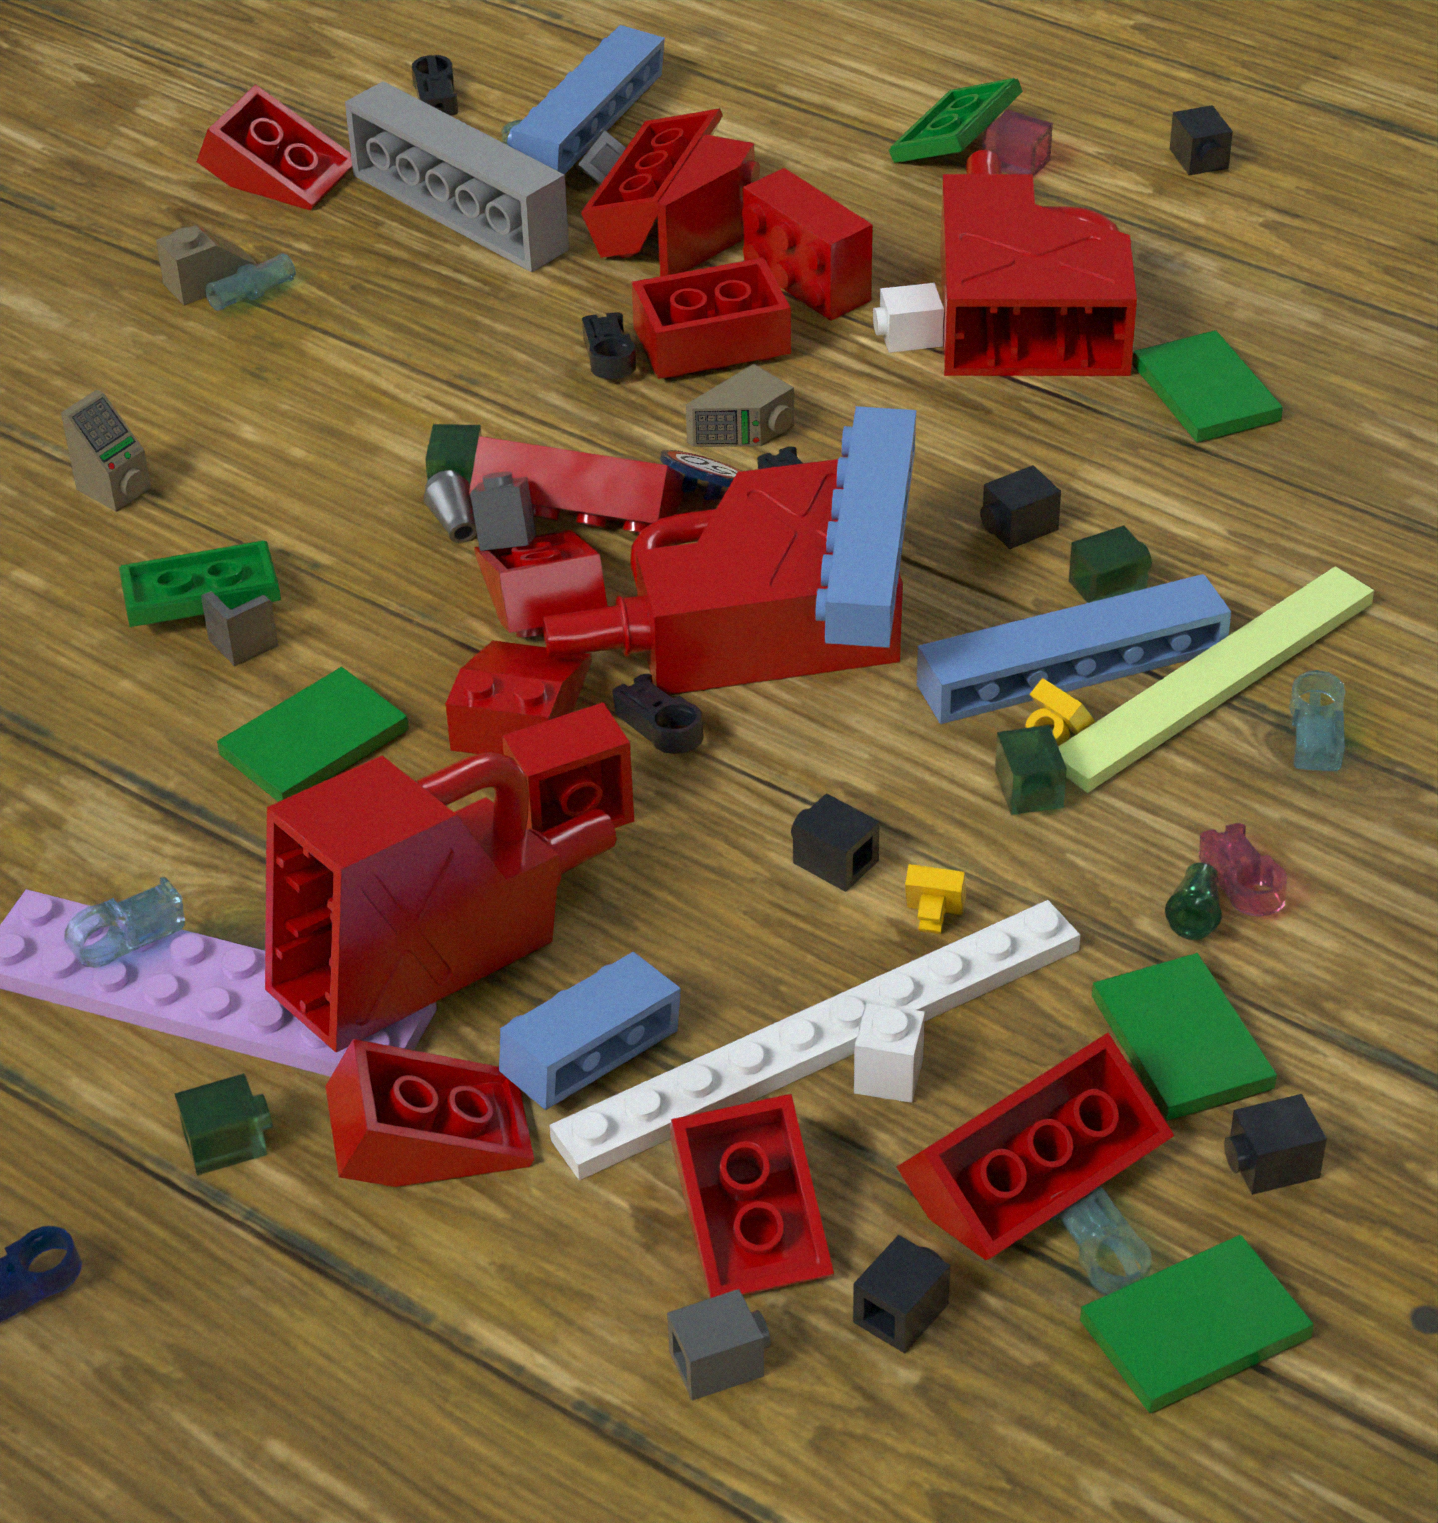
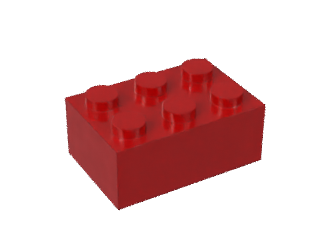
M782 168L743 187L744 261L764 257L780 288L830 321L872 301L873 224L786 168Z
M764 257L631 282L634 329L658 379L680 377L687 373L713 368L723 369L734 364L755 360H769L776 356L791 354V307Z

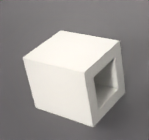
M935 283L880 289V307L873 308V324L876 335H883L889 353L943 347L944 307Z
M866 1002L854 1050L855 1094L913 1102L923 1061L925 1011Z

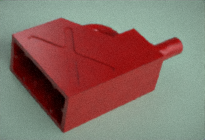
M979 150L970 155L966 163L967 174H943L940 257L942 305L944 307V376H1131L1137 293L1130 235L1120 232L1117 225L1105 215L1086 208L1036 205L1033 174H1002L1000 158L990 150Z
M838 459L737 472L717 509L681 513L661 518L640 532L631 546L630 566L637 588V596L624 598L617 596L616 605L543 616L545 645L549 658L622 649L625 657H629L630 654L645 652L653 684L667 695L900 662L903 581L899 573L889 648L825 643V621H816V598L818 588H828L821 586V569L823 555H833V553L826 552L828 522H838V520H832L833 490L843 489L837 488Z
M484 752L466 757L416 781L382 755L267 807L265 990L337 1053L347 1048L353 1039L362 1040L553 942L557 886L560 884L562 874L612 849L617 840L614 824L604 811L597 808L591 809L541 833L535 829H527L529 791L526 774L512 757L495 752ZM494 788V802L485 797L455 812L447 807V805L481 789Z

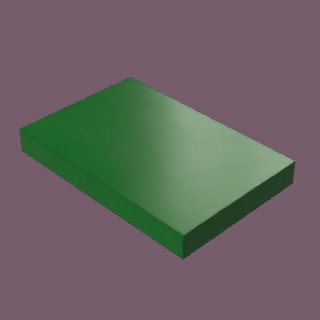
M1018 78L949 90L890 146L889 153L893 162L898 163L962 152L1023 92Z
M1217 330L1133 351L1132 365L1196 443L1278 422L1282 419L1283 406Z
M264 540L125 564L119 567L129 627L203 615L201 595L210 591L230 610L262 595H265L271 602L281 601L279 584L268 543Z
M341 666L217 740L220 756L279 802L332 778L408 731V716Z
M1198 953L1093 982V1000L1167 1121L1275 1089L1277 1074Z
M1241 1234L1081 1306L1080 1312L1081 1323L1149 1414L1312 1338L1314 1327L1313 1322Z

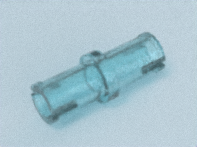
M280 253L276 257L257 265H242L237 269V273L216 282L208 283V287L205 288L206 297L216 311H221L225 307L246 298L256 300L264 295L265 290L294 280L293 277L296 275L294 264L288 255Z

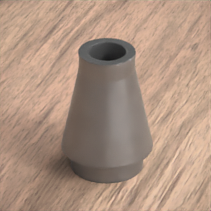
M448 470L433 475L427 481L424 502L448 532L451 541L464 543L473 539L477 534L471 495L469 494L470 483L467 479L461 477L459 473Z

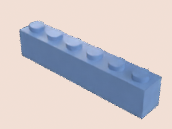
M619 25L607 38H603L600 45L591 54H587L583 61L572 72L570 71L555 89H551L547 97L536 107H533L518 125L512 127L507 145L565 174L594 145L601 134L607 131L662 75L665 38Z
M856 406L853 427L844 426L842 457H839L837 467V488L843 489L833 490L832 520H838V522H828L826 552L833 553V555H823L821 569V586L828 588H818L816 598V621H825V643L890 647L915 456L917 410Z
M1202 574L919 645L917 655V686L939 723L943 724L1033 701L1029 694L1042 678L1062 691L1068 692L1192 660L1229 635L1231 610L1207 577Z

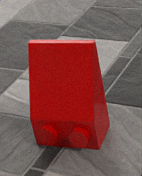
M256 84L207 129L196 161L232 188L310 211L353 169L350 152Z
M704 134L657 204L660 276L686 272L741 242L744 237L742 217L743 187L759 180L760 164L755 161L754 143Z
M570 529L537 535L526 546L480 551L479 547H474L478 565L499 621L509 633L516 632L517 637H531L543 634V616L608 607L600 554Z
M492 640L460 668L445 703L450 751L472 754L495 752L504 755L502 735L572 713L592 663V653H579L549 658L546 647Z
M353 1039L325 1086L339 1178L398 1187L527 1168L534 1161L520 1088L499 1071V1066Z
M792 1094L671 1119V1144L710 1298L740 1289L742 1295L745 1296L834 1276Z

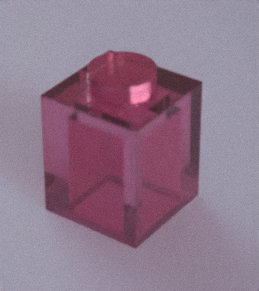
M1006 110L994 123H991L986 128L983 136V147L998 155L1001 161L1002 172L1008 174H1033L1034 177L1051 160L1053 123Z

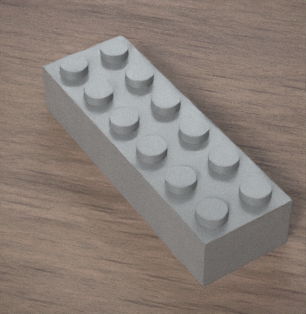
M384 81L345 101L353 176L530 272L535 271L569 250L564 174Z

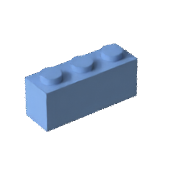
M632 952L613 964L605 965L594 975L567 990L558 992L552 999L524 1015L513 1018L507 1025L501 1027L499 1071L542 1108L547 1110L678 1031L681 988L635 952Z

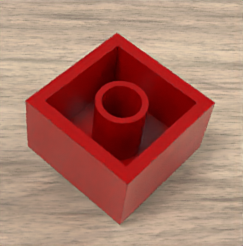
M604 702L502 735L504 755L512 757L527 777L529 791L527 829H535L541 833L591 809L597 808L609 816L614 824V828L635 822L630 741Z

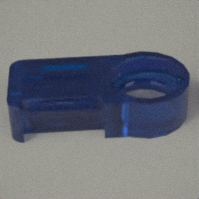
M42 1226L31 1230L20 1240L4 1248L7 1255L0 1258V1323L42 1299L64 1291L75 1282L81 1272L82 1260L72 1236L65 1229L57 1226ZM51 1249L67 1251L63 1260L53 1269L45 1272L28 1271L34 1258L42 1252Z

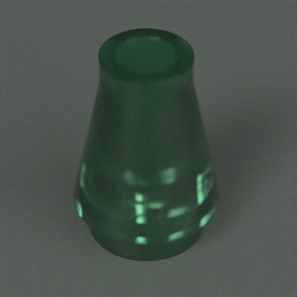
M1194 863L1186 869L1184 878L1165 906V916L1171 929L1178 936L1185 939L1198 940L1205 938L1219 926L1222 919L1217 885L1219 876L1216 869L1207 863Z

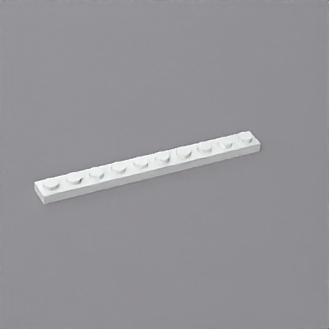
M1046 900L549 1125L551 1141L578 1180H582L670 1139L671 1119L749 1103L853 1055L866 1002L925 1011V1022L1079 951L1080 934L1050 901Z

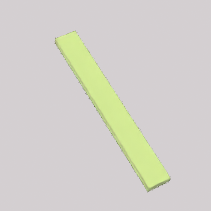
M1336 566L1052 750L1050 752L1049 766L1089 793L1370 606L1373 602L1374 590Z

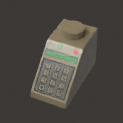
M197 225L177 229L172 234L156 240L163 284L183 305L263 275L262 267L241 247Z
M752 364L686 404L687 443L693 447L762 446L794 426V387L755 364Z
M95 390L61 412L76 490L117 512L151 489L145 451L103 392Z

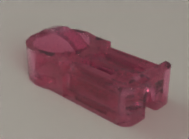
M1234 823L1226 825L1225 832L1218 833L1215 829L1202 832L1200 834L1199 859L1227 894L1234 908L1244 914L1260 917L1277 913L1285 906L1287 874L1283 868L1275 863L1270 855L1261 856L1245 837L1246 826L1244 824ZM1253 885H1264L1272 889L1256 891Z

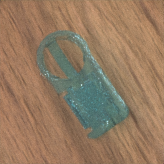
M1319 670L1307 671L1299 675L1293 682L1289 708L1292 714V726L1296 727V747L1293 765L1297 769L1338 771L1342 767L1345 751L1343 703L1346 691L1339 678L1329 672ZM1310 692L1309 703L1303 701L1300 695ZM1321 693L1330 696L1335 702L1326 706H1320Z
M166 877L160 878V885L117 903L112 898L101 904L86 907L69 921L65 929L64 940L75 957L84 966L92 968L105 966L125 954L181 930L185 925L182 897ZM110 926L108 932L101 940L92 945L84 946L92 933L100 928Z
M1101 1185L1049 1219L1050 1222L1059 1219L1079 1247L1078 1262L1087 1273L1091 1285L1100 1294L1106 1296L1150 1276L1152 1254L1148 1245L1137 1236ZM1061 1192L1052 1195L1050 1199L1060 1194ZM1116 1254L1127 1276H1116L1105 1272L1097 1262L1105 1256ZM1136 1262L1140 1265V1270L1138 1269Z

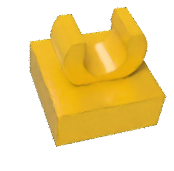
M1043 678L1029 694L1040 709L1034 711L1028 717L1025 727L1033 736L1037 737L1044 727L1054 725L1053 731L1046 738V741L1053 749L1069 740L1070 731L1077 735L1096 722L1081 702Z
M908 865L905 881L907 908L918 909L919 931L941 934L945 913L963 915L966 899L965 872Z

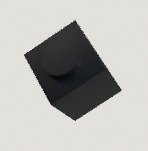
M1213 105L1173 112L1170 150L1189 176L1228 169L1233 131Z
M1034 465L984 484L983 507L980 510L982 524L990 534H994L1009 549L1059 530L1061 490Z
M826 793L811 808L802 810L792 824L793 863L846 892L879 861L880 821Z
M1302 1094L1234 1110L1231 1133L1224 1140V1150L1229 1167L1234 1173H1241L1253 1195L1319 1179L1327 1138Z
M898 1234L854 1282L853 1323L905 1354L949 1304L951 1265L943 1261L930 1248L919 1247Z

